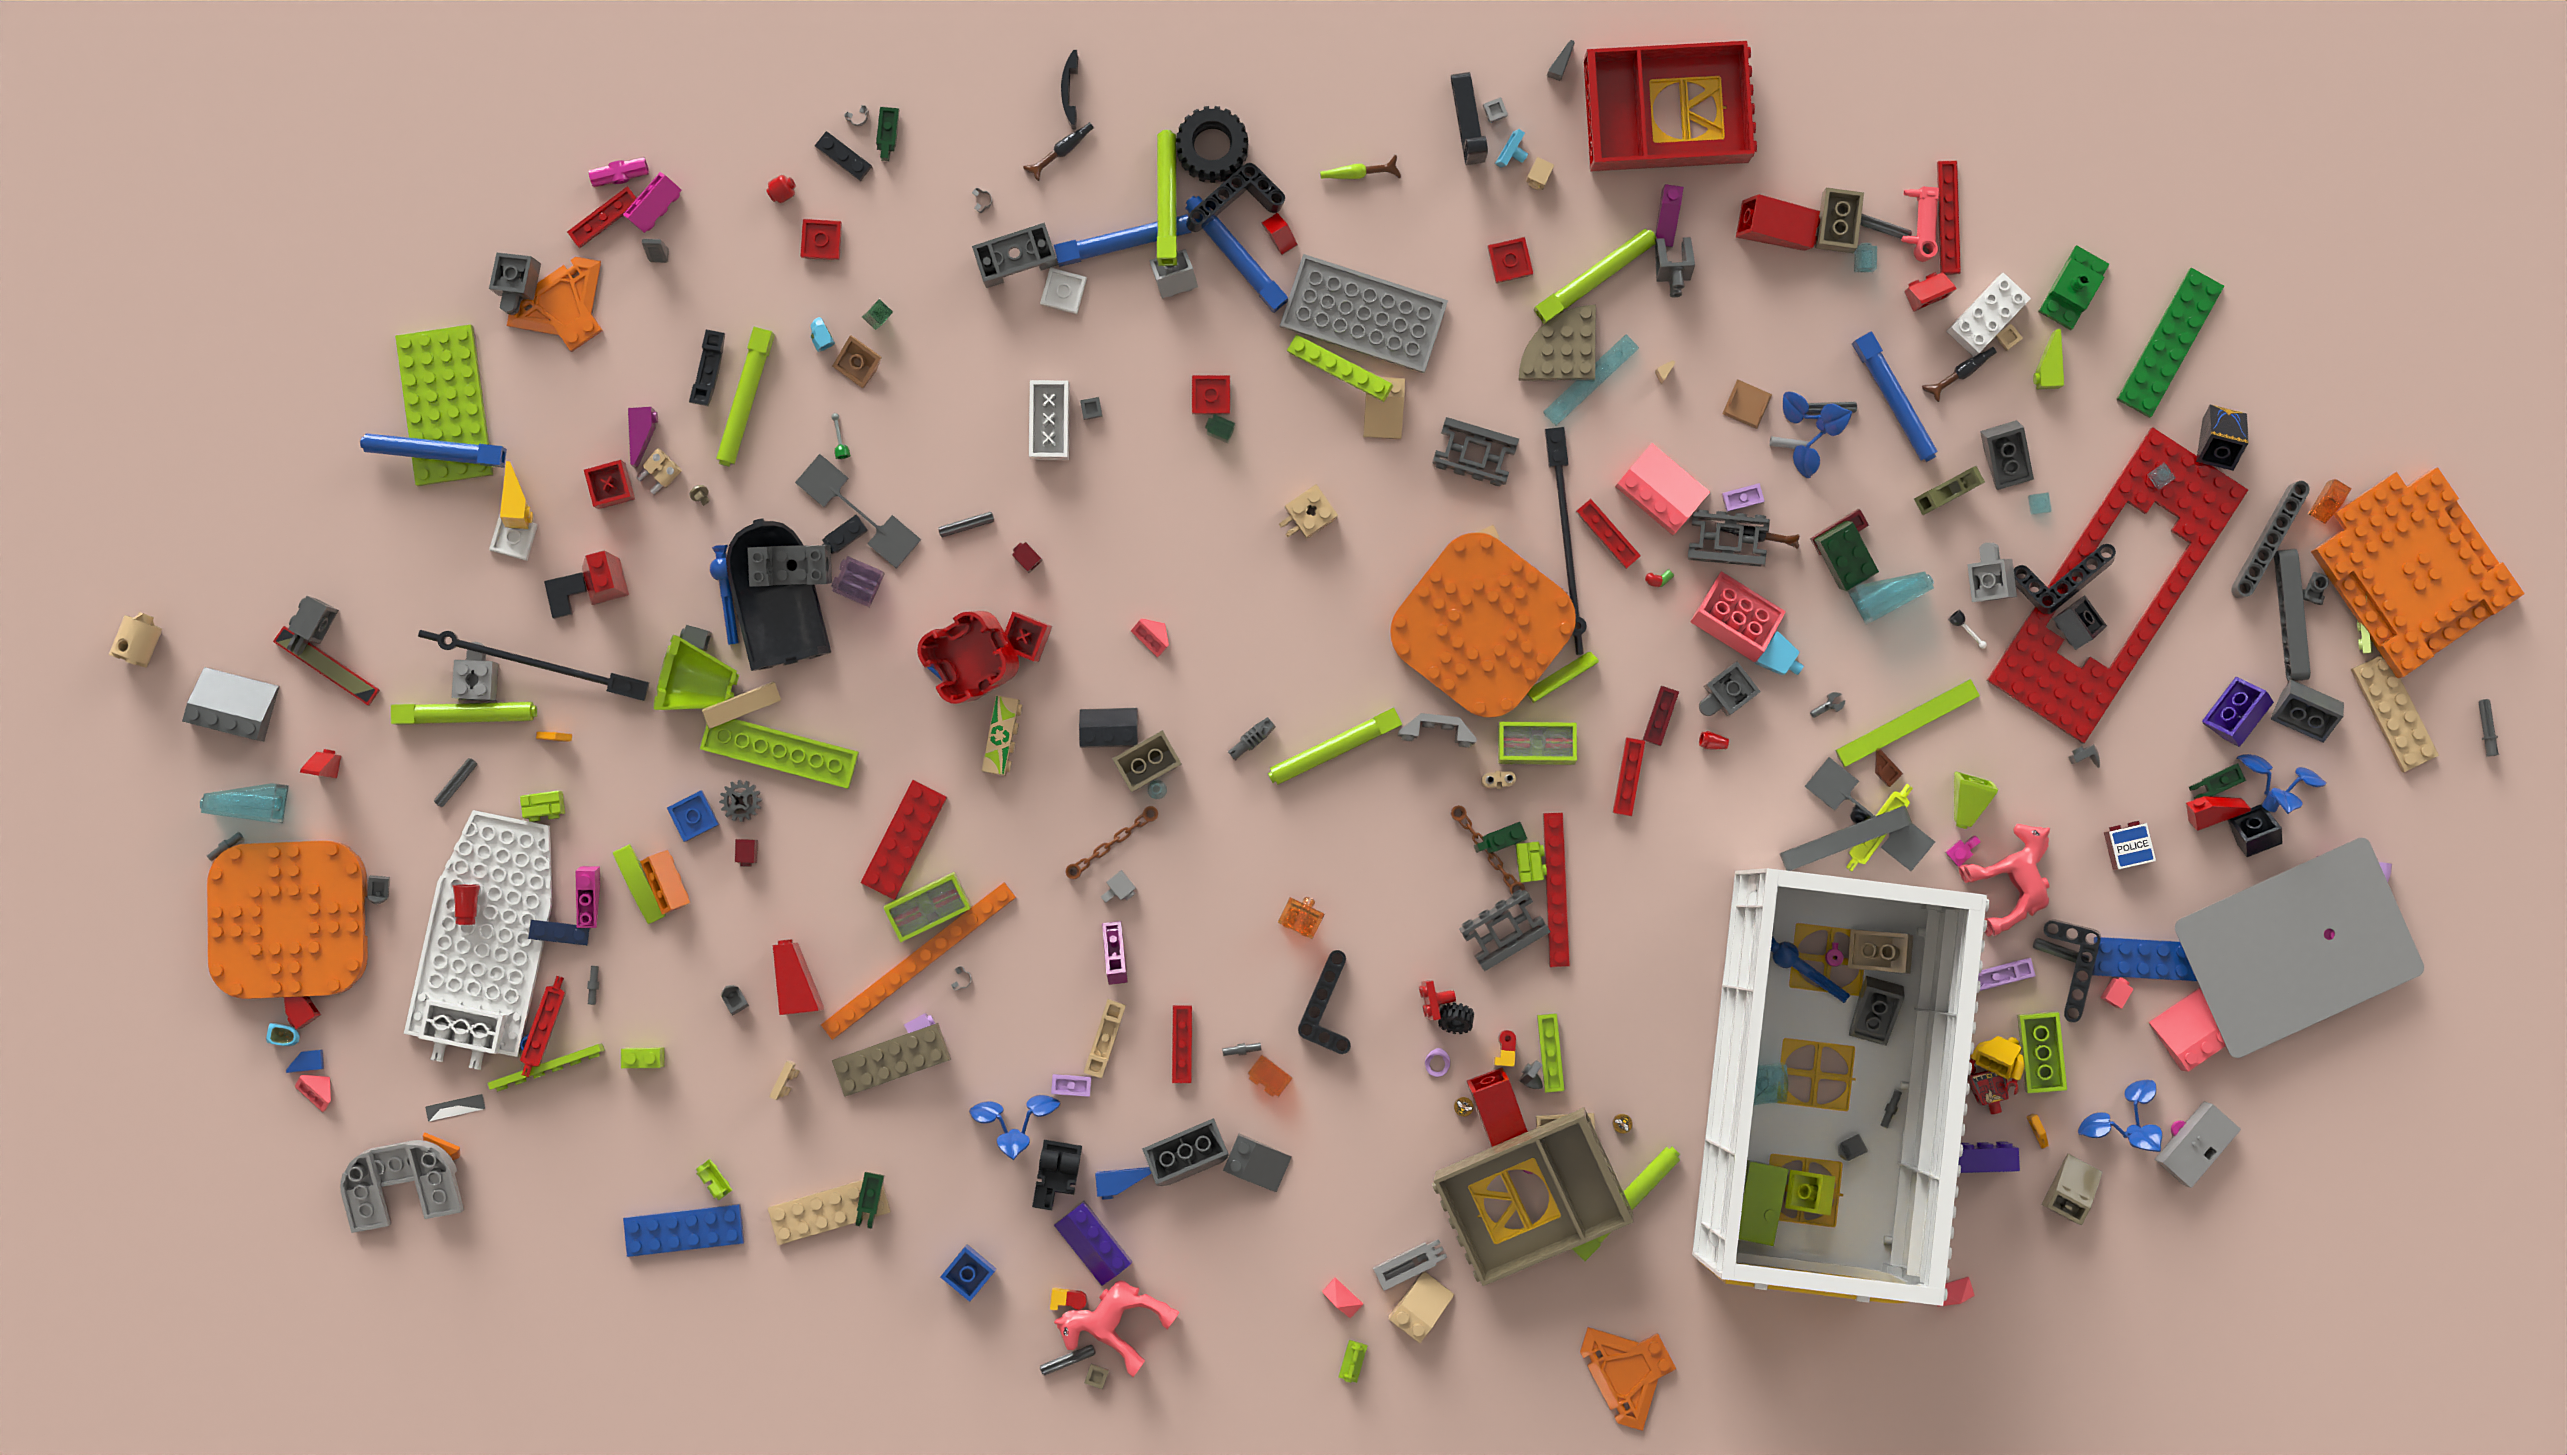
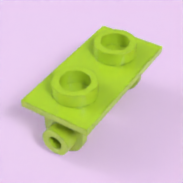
M711 1159L696 1168V1174L704 1184L708 1181L711 1182L707 1189L714 1199L720 1200L732 1191L728 1181L724 1179Z
M1349 1340L1338 1378H1342L1349 1383H1357L1368 1345Z

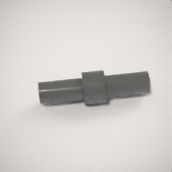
M238 832L227 841L223 840L218 844L219 847L207 855L210 861L216 859L222 852L243 839L242 834Z
M591 966L590 981L587 983L589 1005L596 1004V993L599 990V966Z
M1242 1043L1237 1044L1235 1047L1222 1048L1223 1056L1239 1054L1240 1056L1247 1055V1052L1261 1051V1043L1249 1045Z
M1894 1091L1890 1103H1887L1885 1107L1886 1112L1880 1126L1888 1128L1893 1114L1895 1115L1898 1110L1897 1104L1902 1092Z

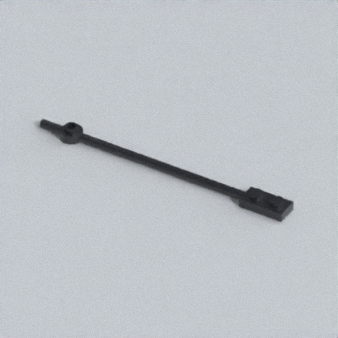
M1564 427L1545 429L1549 467H1555L1569 596L1575 608V623L1577 622L1581 626L1580 629L1574 628L1572 635L1575 640L1576 655H1583L1582 634L1586 631L1587 624L1579 616L1563 475V466H1568Z
M419 630L418 633L420 638L438 642L440 648L444 650H453L459 647L607 685V692L642 701L646 699L650 682L611 673L610 678L459 640L452 631L436 634ZM447 637L452 639L451 644L446 643Z

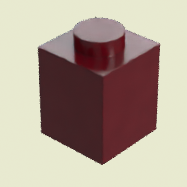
M1027 542L1024 544L1019 543L1013 549L1014 553L1012 556L1028 573L1043 561Z
M735 839V862L740 863L742 867H752V863H757L758 840Z

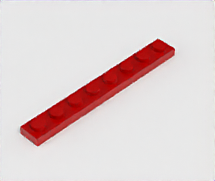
M1563 812L1543 813L1545 865L1547 870L1548 928L1551 931L1548 933L1550 967H1566L1570 965Z

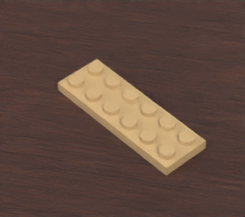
M2382 655L2352 668L2351 671L2401 771L2406 772L2439 756L2401 678L2397 679Z
M863 1180L768 1207L777 1244L781 1245L856 1223L857 1207ZM884 1185L882 1186L875 1217L891 1212ZM863 1212V1220L869 1219L870 1213Z

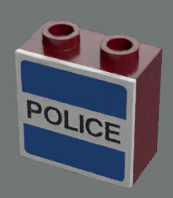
M2139 821L2128 823V827L2121 828V825L2109 827L2110 831L2104 832L2113 870L2156 861L2147 823L2140 824Z

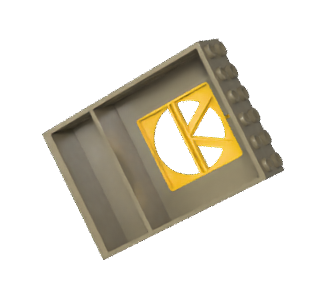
M1585 1107L1435 1172L1434 1183H1432L1435 1193L1440 1194L1442 1198L1440 1203L1445 1212L1448 1211L1450 1215L1449 1223L1452 1229L1456 1228L1458 1232L1457 1240L1460 1246H1464L1467 1252L1465 1253L1466 1260L1475 1269L1473 1271L1474 1277L1477 1282H1481L1482 1286L1633 1223V1211ZM1510 1170L1532 1172L1545 1183L1549 1193L1548 1206L1543 1216L1534 1224L1531 1223L1508 1173ZM1500 1175L1508 1193L1489 1191L1487 1187L1494 1178ZM1484 1199L1512 1201V1203L1498 1222L1495 1223L1486 1212ZM1517 1210L1524 1228H1505V1224Z

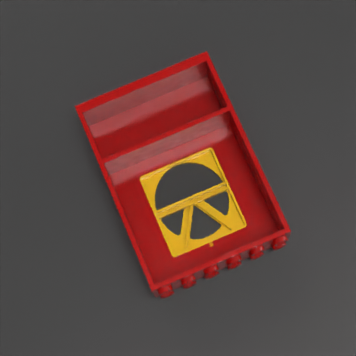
M1747 41L1587 49L1583 59L1590 171L1749 163L1751 158L1754 157L1755 152H1757V141H1754L1753 133H1756V123L1752 120V115L1755 114V105L1751 103L1754 88L1753 84H1750L1752 66L1749 65L1748 58H1751V47H1748ZM1687 82L1697 84L1703 87L1705 91L1688 101ZM1674 83H1679L1682 139L1665 134L1657 126L1653 117L1655 98L1664 88ZM1712 96L1716 104L1715 121L1711 122L1689 110ZM1690 120L1706 127L1708 130L1696 138H1691Z

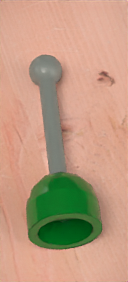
M834 413L831 418L835 423L839 444L836 446L834 454L836 459H845L851 456L848 446L842 444L838 423L839 415Z

